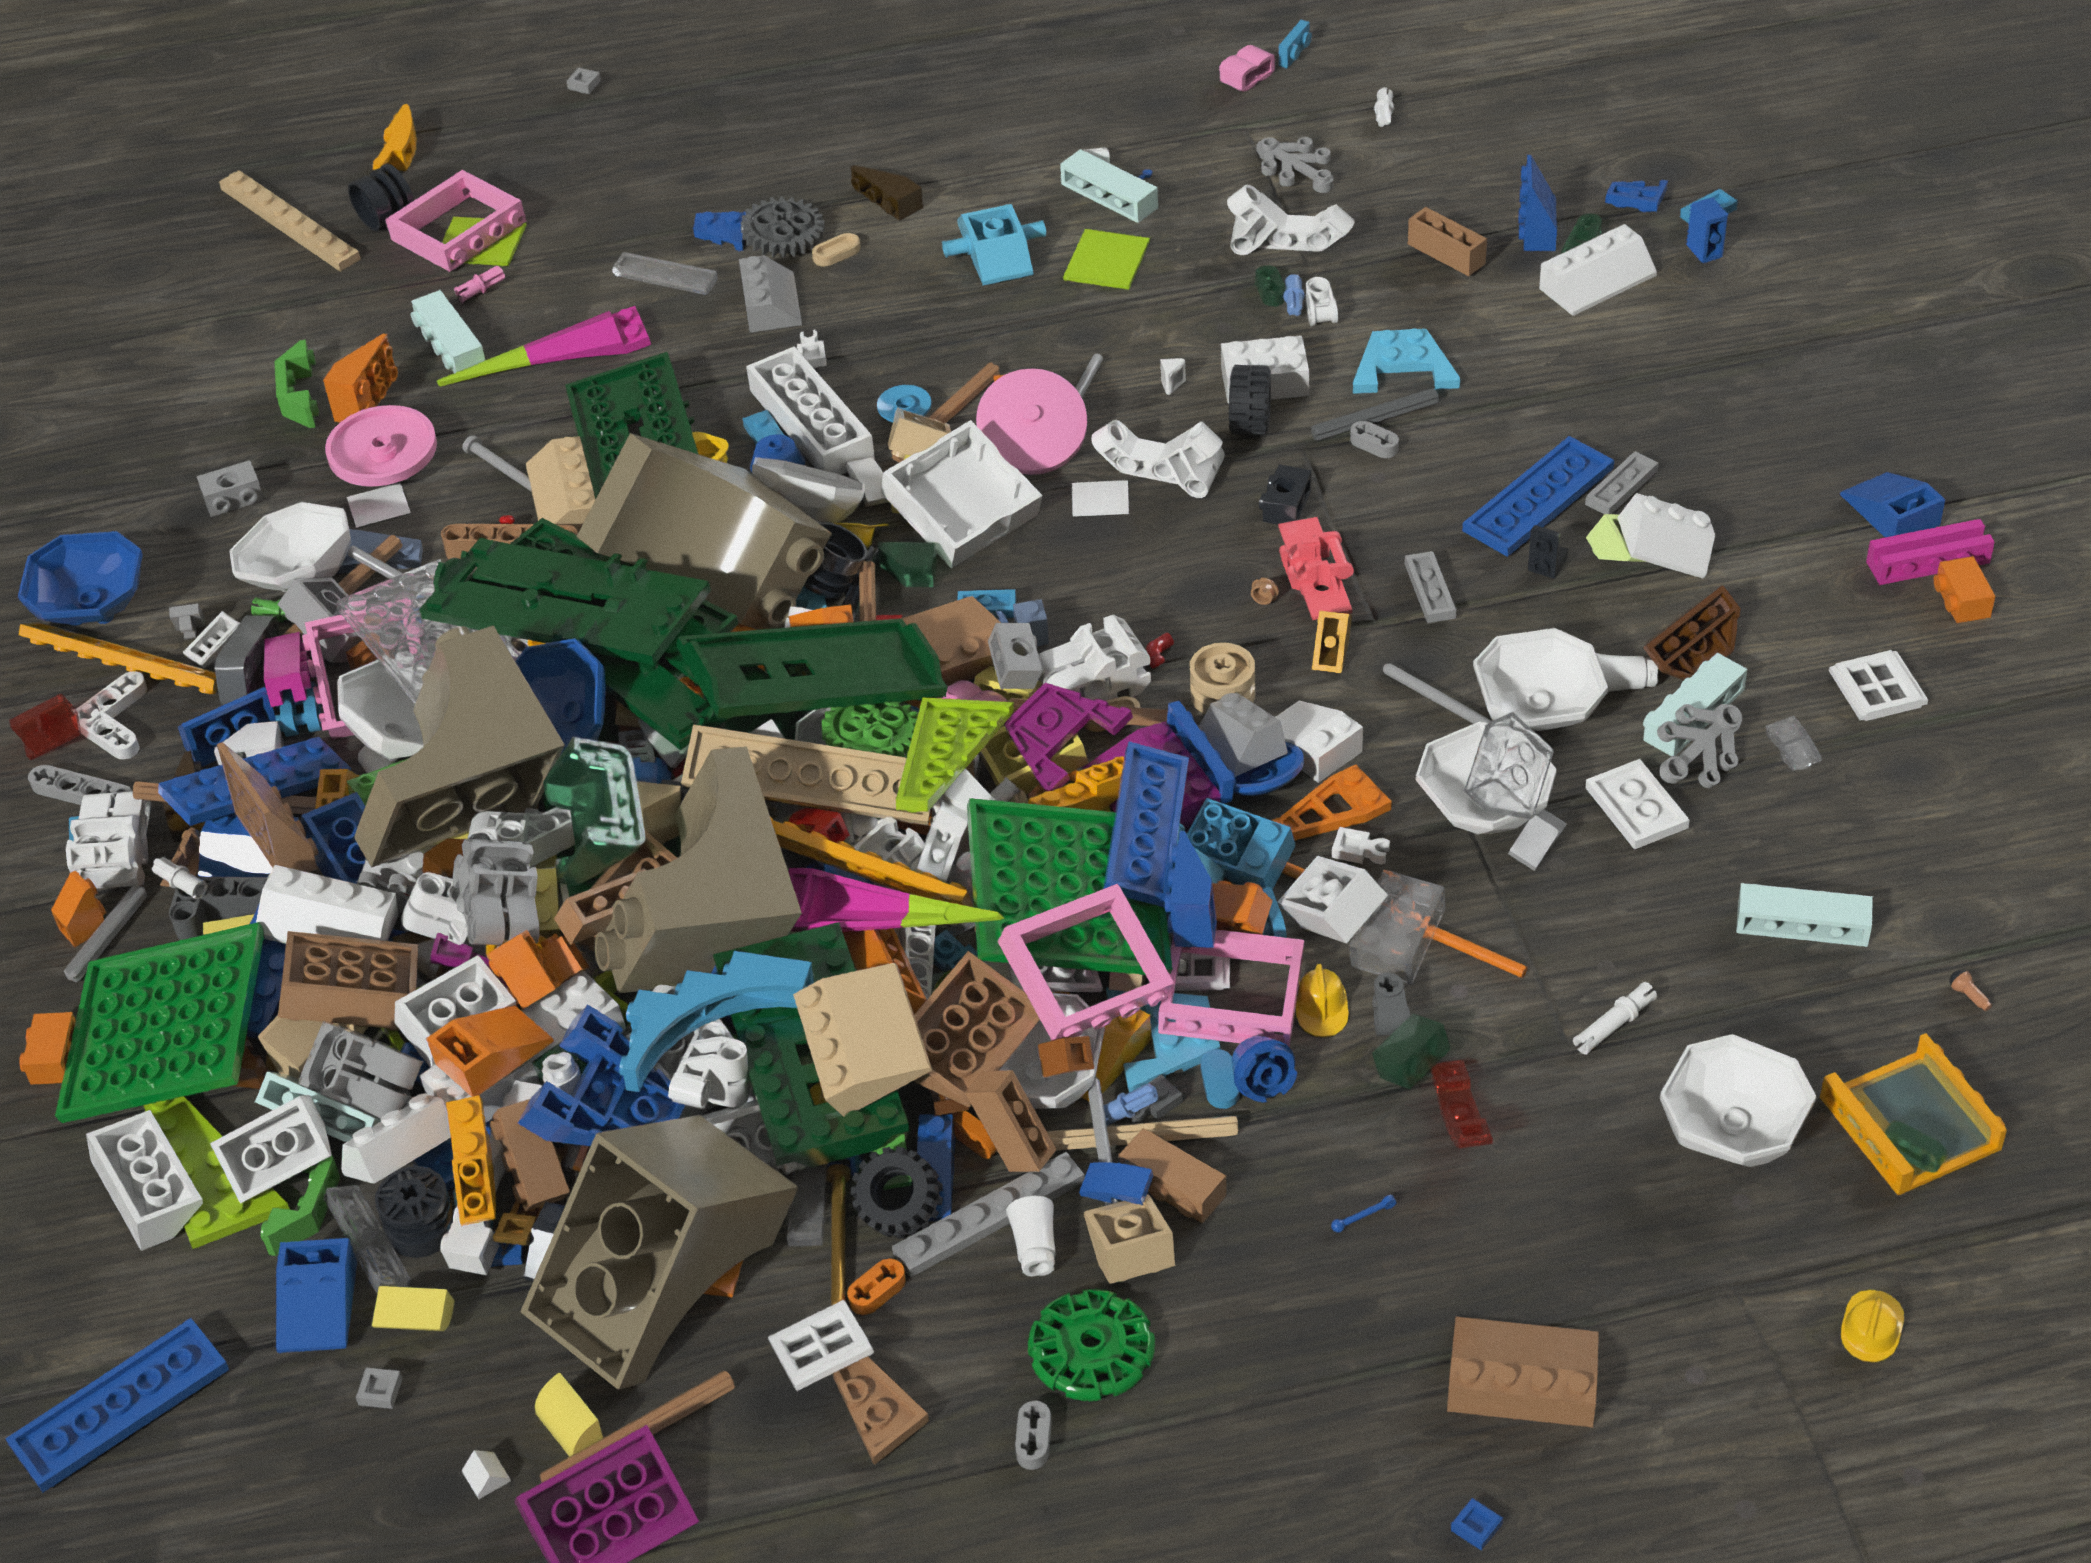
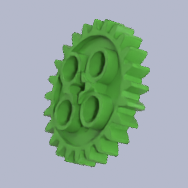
M902 702L854 705L844 708L833 707L831 711H825V719H822V740L828 746L904 757V754H907L909 751L917 720V711H911L910 704L901 706Z

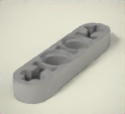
M49 765L37 766L28 774L29 783L35 793L78 805L82 804L83 796L93 790H102L99 794L114 793L115 797L118 792L132 791L129 786ZM76 783V785L71 789H62V787L66 784Z

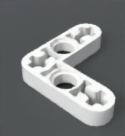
M137 671L123 674L79 706L72 714V720L79 733L118 759L132 758L140 749L136 735L113 718L145 695L147 685L144 676ZM108 700H117L111 705H103ZM105 729H113L109 734L99 735Z

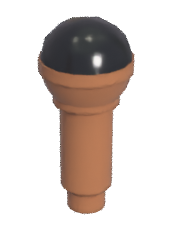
M1957 970L1952 973L1949 983L1953 990L1964 993L1978 1008H1982L1985 1012L1992 1007L1989 999L1974 985V981L1968 971Z

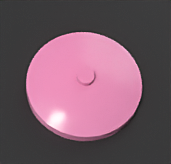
M1022 369L1000 377L989 386L979 402L976 425L996 446L1001 456L1009 464L1017 468L1022 474L1037 475L1048 473L1064 466L1077 454L1086 435L1087 413L1080 394L1066 379L1046 370Z
M377 406L359 411L341 421L328 436L325 452L331 470L342 480L360 486H384L403 481L422 470L435 454L437 439L431 421L421 412L404 406Z

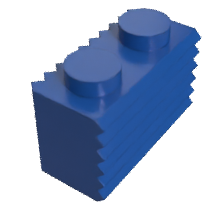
M1712 197L1692 203L1690 205L1691 213L1689 215L1691 217L1688 222L1689 230L1687 232L1689 234L1687 235L1688 238L1686 240L1688 242L1686 245L1702 263L1722 258L1728 213Z

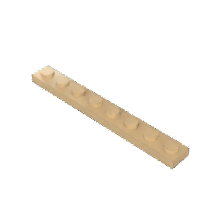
M240 170L219 181L222 191L340 272L361 260L359 251Z

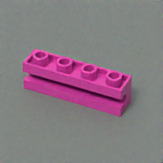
M1981 519L1871 540L1866 562L1879 585L1937 574L1939 562L1974 556L1978 565L1988 564L1991 561L1995 541L1990 534L1983 535L1985 526Z
M300 632L265 639L264 683L271 707L283 705V690L292 689L295 702L307 700V689L311 688V675L307 661L310 660L311 654L310 651H305Z

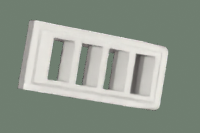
M222 611L183 651L184 655L202 668L207 667L216 660L218 654L240 623ZM211 643L213 646L209 649L207 645ZM200 650L205 652L202 657L197 654Z

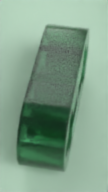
M1270 265L1257 268L1255 271V285L1263 303L1272 307L1282 305L1285 302L1284 292L1286 287L1278 269Z
M1893 1121L1884 1131L1908 1162L1927 1172L1938 1171L1948 1157L1945 1147L1940 1142L1905 1123Z

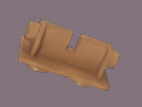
M189 828L183 832L182 841L171 862L178 866L187 867L192 875L197 876L201 838L199 836L200 832L197 829ZM163 879L161 886L170 887L169 882Z

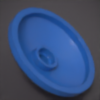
M1285 741L1288 753L1235 776L1236 786L1233 788V793L1255 796L1268 794L1280 789L1291 782L1304 766L1302 750L1295 744Z

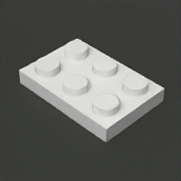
M1640 759L1586 779L1585 788L1634 850L1689 828V818Z

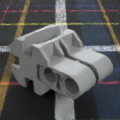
M464 839L462 843L463 856L457 855L454 861L453 885L454 888L460 887V894L456 900L457 911L465 915L470 944L501 945L525 930H528L537 944L540 931L535 903L538 875L536 867L530 869L529 865L534 855L532 844L519 841Z
M323 1021L298 1083L307 1088L320 1091L322 1095L381 1118L391 1111H400L405 1107L409 1095L392 1088L393 1084L412 1090L423 1061L400 1052L390 1045L373 1040L367 1035Z

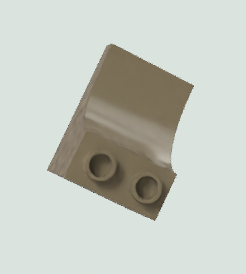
M630 433L577 537L599 554L611 557L614 553L622 555L621 561L635 565L640 558L648 560L646 563L647 570L709 581L711 591L705 600L736 615L739 624L763 630L781 628L785 625L786 618H789L790 607H796V599L807 578L821 565L824 557L823 549L832 533L746 469Z
M460 626L445 632L436 640V651L429 669L422 676L423 685L413 709L419 723L424 747L407 760L378 771L354 835L371 868L437 845L447 838L454 839L468 834L472 817L478 812L525 813L526 808L536 809L565 744L494 626L471 633L467 627Z
M747 747L713 749L710 751L674 815L679 828L681 856L666 865L638 872L624 898L615 901L613 917L606 930L596 935L595 955L597 963L602 971L612 970L618 993L651 990L658 985L677 986L678 983L683 982L687 970L711 974L715 966L713 954L787 936L802 914Z
M700 1115L596 1133L526 1297L521 1313L618 1390L644 1383L667 1339L701 1295L736 1264L748 1256L773 1245L798 1186Z

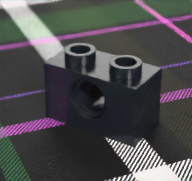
M1278 465L1275 474L1269 476L1267 492L1262 493L1260 497L1259 509L1263 510V522L1278 525L1300 519L1311 493L1312 470Z

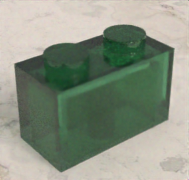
M1413 1013L1372 1052L1381 1079L1411 1089L1451 1050L1444 1024Z

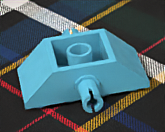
M1012 204L961 214L957 219V224L963 237L942 241L945 258L968 253L972 258L982 285L996 284L1006 280L1020 279L1033 275L1026 240L1046 237V227L1043 220L1021 225Z

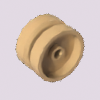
M1214 643L1202 647L1193 655L1190 661L1191 701L1195 708L1205 715L1211 703L1220 700L1226 694L1236 692L1252 703L1254 702L1255 660L1249 651L1231 643Z

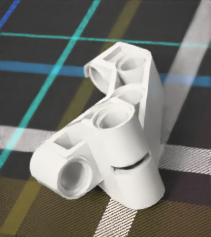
M1244 185L1227 199L1229 209L1236 215L1230 247L1238 255H1247L1256 248L1322 251L1345 236L1354 225V219L1337 204L1330 206L1325 211H1321L1316 216L1287 215L1267 196L1250 185Z
M1118 420L1111 421L1092 434L1094 448L1121 473L1178 484L1190 496L1195 498H1203L1208 494L1225 456L1224 450L1221 448L1223 441L1204 422L1197 423L1194 427L1166 444L1140 439Z
M570 784L568 801L543 814L478 812L472 817L467 839L528 842L532 844L534 852L529 863L530 867L591 837L595 833L602 807V786Z
M658 985L653 989V992L675 995L676 987ZM720 1018L684 1036L689 1043V1047L671 1079L668 1098H672V1101L675 1103L702 1109L707 1104V1101L727 1107H740L749 1100L746 1045L732 1037Z

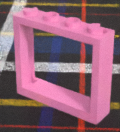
M461 170L385 220L392 241L450 272L525 223L526 217L521 200ZM469 197H473L497 210L446 244L419 231Z
M410 599L305 622L307 634L302 635L305 651L311 650L312 660L307 661L311 678L317 677L318 686L313 687L317 704H322L324 713L319 714L322 730H328L332 740L354 734L342 720L337 721L320 640L340 636L345 633L349 634L403 622L412 665L421 666L426 669Z
M1118 884L1006 926L997 941L1052 1041L1066 1037H1079L1083 1030L1091 1027L1095 1030L1103 1028L1113 1018L1120 1015L1122 1018L1130 1017L1137 1013L1140 1007L1145 1005L1157 1006L1159 1001L1168 998L1167 994L1174 985L1171 976ZM1110 912L1150 983L1065 1017L1025 944Z
M1216 930L1214 948L1175 947L1173 936L1170 950L1173 970L1169 975L1174 985L1167 994L1168 998L1160 1002L1158 1033L1241 1043L1252 1036H1265L1281 1041L1290 1047L1303 962L1304 940ZM1182 952L1290 965L1283 1015L1273 1016L1172 1003ZM1168 1019H1174V1020H1176V1022H1170V1021H1167V1020H1168ZM1275 1032H1282V1033H1284V1034H1283V1035H1277V1034H1275Z

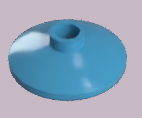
M899 385L886 390L880 395L877 401V409L884 419L891 422L894 420L897 408L925 416L931 408V397L927 391L918 386Z

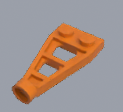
M1355 764L1330 776L1281 817L1271 821L1291 827L1294 840L1338 830L1339 827L1345 828L1365 823L1390 811L1392 801ZM1340 794L1352 809L1335 814L1323 803L1332 795ZM1313 809L1323 820L1305 824L1299 816Z

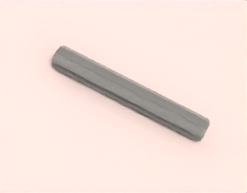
M136 884L131 886L64 969L67 979L74 982L81 980L87 972L89 961L98 959L147 898L145 888Z

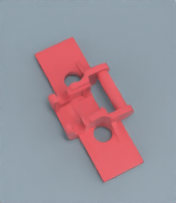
M1317 517L1278 524L1285 544L1279 550L1291 588L1299 590L1301 595L1304 596L1312 620L1318 619L1319 611L1351 614L1352 607L1341 579L1351 577L1354 569L1344 554L1340 533L1336 531L1323 532ZM1329 549L1335 560V563L1329 564L1327 560L1322 561L1321 559L1329 557ZM1319 585H1325L1329 587V589L1326 591L1316 590L1315 587Z

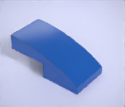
M1110 1162L1090 1163L1079 1194L1080 1196L1113 1203L1115 1198L1143 1205L1154 1175L1152 1169Z

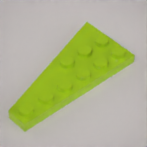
M922 698L896 797V810H905L912 813L928 812L1014 713V702Z
M184 1096L144 1105L145 1111L151 1110L202 1198L203 1204L184 1225L193 1249L268 1220L272 1208L290 1210L287 1202L273 1188L243 1203L239 1202L210 1144L223 1136Z

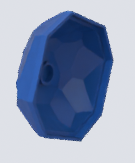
M117 531L60 535L27 557L18 598L34 616L43 621L70 624L72 626L88 622L109 623L113 620L114 614L124 611L139 587L142 551Z
M575 638L525 647L515 662L565 744L558 761L587 756L595 748L605 715L604 666Z

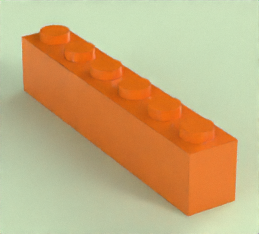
M894 928L843 932L851 958L856 966V971L895 963L898 966L913 1014L915 1015L927 999Z

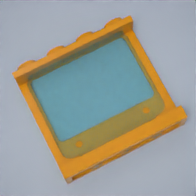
M1926 1033L1920 1035L1917 1052L1846 1083L1835 1072L1823 1078L1820 1099L1898 1196L2002 1150L2007 1132L2003 1120L1999 1116L1994 1115L1985 1104L1982 1095L1973 1090L1965 1080L1961 1070L1952 1065L1946 1058L1942 1048L1934 1043Z

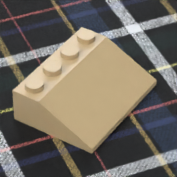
M895 963L823 978L793 994L825 1100L843 1117L846 1113L857 1111L932 1071L898 966Z

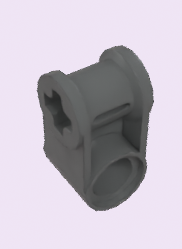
M1394 973L1380 974L1374 981L1375 995L1372 1001L1376 1035L1410 1034L1411 1017L1409 1006L1406 1002L1403 981Z

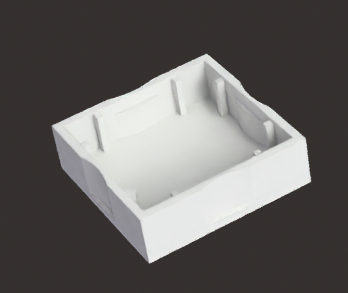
M971 420L940 438L930 448L911 455L883 472L881 493L951 569L1036 517L1042 500L1040 492L1017 468L1013 467L1001 456L996 446Z

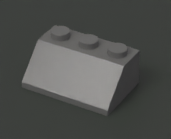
M765 255L739 259L749 331L757 332L802 325L794 273Z
M332 577L296 578L277 604L285 612L286 618L295 623L303 632V635L307 634L305 622L362 610ZM376 627L320 640L323 658L330 663L348 662L346 651L372 633L381 640L385 634Z
M1237 692L1226 694L1220 700L1211 703L1198 727L1205 732L1210 745L1220 753L1223 763L1228 770H1232L1235 776L1288 753L1281 721Z

